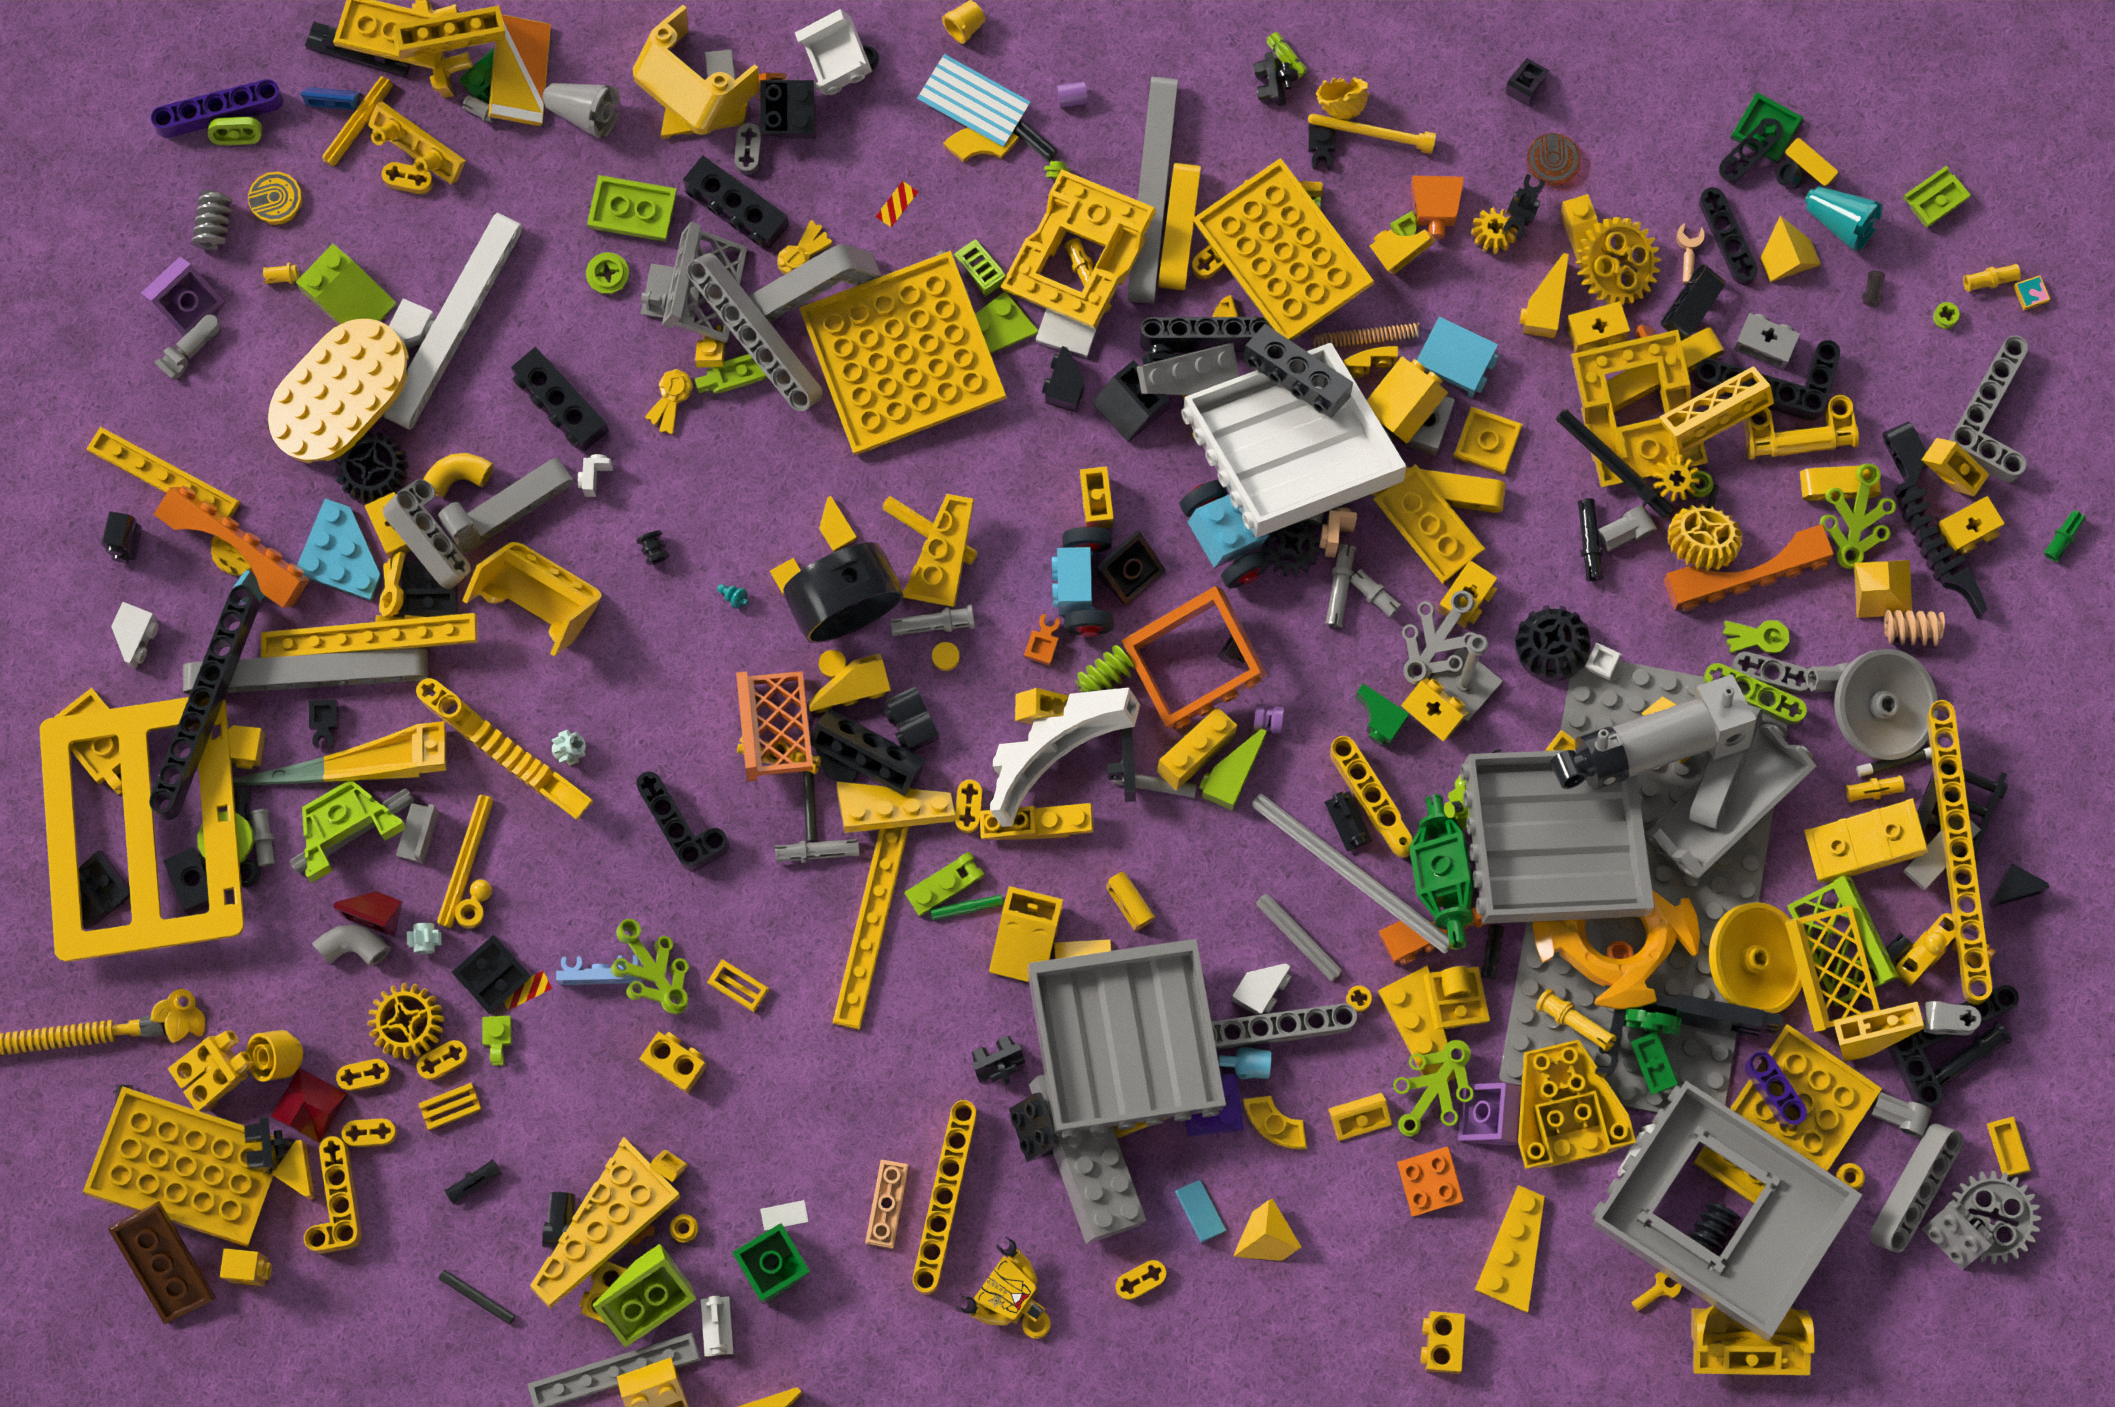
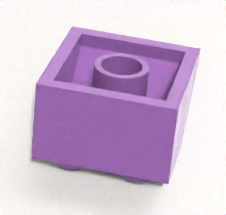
M181 257L174 261L141 292L142 296L183 337L204 316L211 315L224 303V300L198 271Z
M1509 1083L1468 1084L1473 1090V1098L1468 1102H1461L1458 1141L1493 1145H1519L1521 1087ZM1462 1088L1461 1098L1467 1099L1470 1096V1091L1467 1088Z

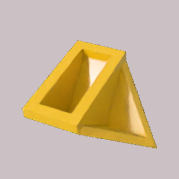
M1780 215L1760 258L1770 282L1821 265L1812 241Z
M1273 1198L1252 1212L1234 1257L1283 1261L1302 1248Z

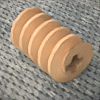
M1890 610L1885 612L1884 633L1888 637L1890 645H1893L1895 637H1899L1901 645H1904L1907 637L1910 638L1912 646H1915L1918 638H1921L1923 646H1926L1928 639L1932 638L1933 645L1937 647L1939 640L1943 637L1945 625L1943 612H1940L1937 617L1933 611L1928 612L1926 617L1923 611H1918L1915 617L1911 610H1907L1904 617L1900 610H1896L1893 617Z

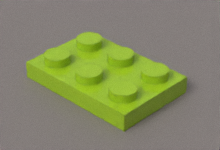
M598 175L587 227L589 229L667 242L678 193L677 188Z

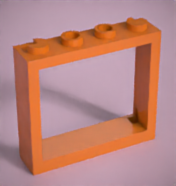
M1217 586L1212 587L1121 640L1165 726L1172 729L1176 728L1178 730L1183 726L1187 727L1191 724L1190 719L1197 715L1202 717L1211 713L1215 709L1214 706L1222 701L1227 703L1239 696L1237 692L1246 687L1248 690L1257 687V684L1262 682L1261 679L1268 675L1222 588ZM1216 605L1250 670L1171 714L1139 649Z

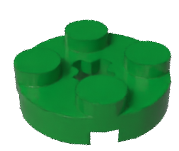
M1626 1009L1623 1027L1632 1029L1643 1028L1648 1033L1658 1032L1659 1034L1679 1036L1681 1019L1658 1012L1649 1013L1645 1010Z

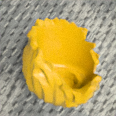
M1356 77L1349 84L1341 78L1338 80L1333 78L1330 83L1324 80L1323 85L1316 92L1318 103L1333 118L1340 120L1354 119L1365 108L1369 95L1367 92L1369 84Z

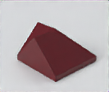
M376 891L337 901L334 903L333 908L342 918L394 937L402 901Z
M299 1067L271 1117L310 1139L321 1143L348 1093Z

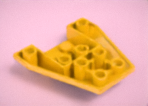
M1580 1040L1524 1052L1518 1144L1525 1169L1558 1166L1604 1155L1636 1143L1629 1114L1605 1078L1595 1074V1070L1598 1067Z

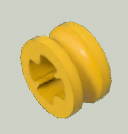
M1361 985L1352 987L1346 996V1003L1351 1005L1356 1012L1367 1010L1372 1001L1370 991ZM1355 992H1360L1361 996H1366L1367 1001L1363 1000L1364 1005L1358 1006L1357 1002H1352L1351 997H1355Z

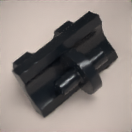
M1273 52L1265 53V60L1253 64L1256 78L1258 80L1268 78L1269 84L1257 87L1258 99L1261 103L1275 102L1278 106L1287 105L1285 90L1293 88L1292 82L1299 78L1298 71L1290 69L1288 62L1281 64L1280 59L1274 58Z
M1009 1036L998 1039L996 1045L999 1051L992 1055L988 1054L986 1047L972 1051L974 1061L972 1066L979 1083L991 1078L992 1082L1002 1078L1005 1085L1011 1083L1008 1075L1017 1072L1016 1066L1026 1062L1019 1043L1015 1044Z
M269 1117L260 1118V1123L244 1126L245 1143L261 1142L262 1151L246 1152L247 1169L263 1170L264 1174H272L271 1150L275 1151L276 1159H284V1150L292 1147L291 1139L283 1138L282 1130H275L274 1139L270 1140Z

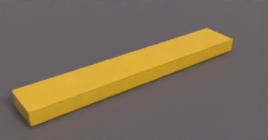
M101 426L86 449L89 453L164 493H167L170 487H189L196 493V498L202 502L207 501L213 504L218 509L217 513L224 518H233L241 505L240 501Z

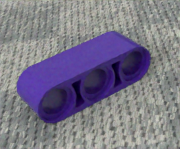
M1764 1051L1754 1053L1745 1064L1747 1076L1778 1122L1786 1128L1797 1127L1807 1115L1804 1103L1773 1057ZM1756 1059L1762 1060L1766 1065V1071L1763 1073L1757 1072L1753 1067V1061ZM1771 1083H1776L1782 1088L1781 1096H1774L1770 1093L1769 1085ZM1787 1107L1797 1110V1120H1790L1786 1117L1785 1109Z

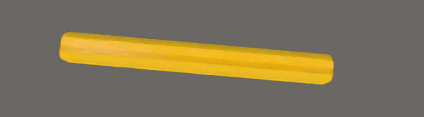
M478 796L437 923L443 927L451 928L456 917L455 909L461 902L493 805V799L489 796Z

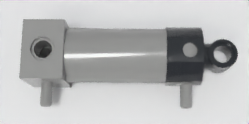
M1732 674L1696 686L1695 696L1692 700L1612 727H1605L1578 736L1575 740L1576 752L1574 750H1566L1558 753L1551 759L1550 765L1563 789L1574 788L1586 780L1593 790H1598L1627 780L1631 776L1708 750L1713 759L1716 760L1748 749L1751 745L1756 718Z

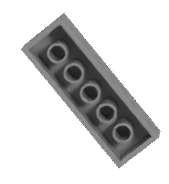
M1040 1075L1029 1084L1032 1094L1040 1092L1043 1095L1052 1121L1045 1075ZM1107 1127L1106 1132L1091 1134L1090 1130L1079 1131L1078 1136L1071 1138H1062V1134L1056 1135L1058 1146L1053 1148L1052 1151L1085 1243L1089 1244L1142 1225L1146 1218L1113 1127Z

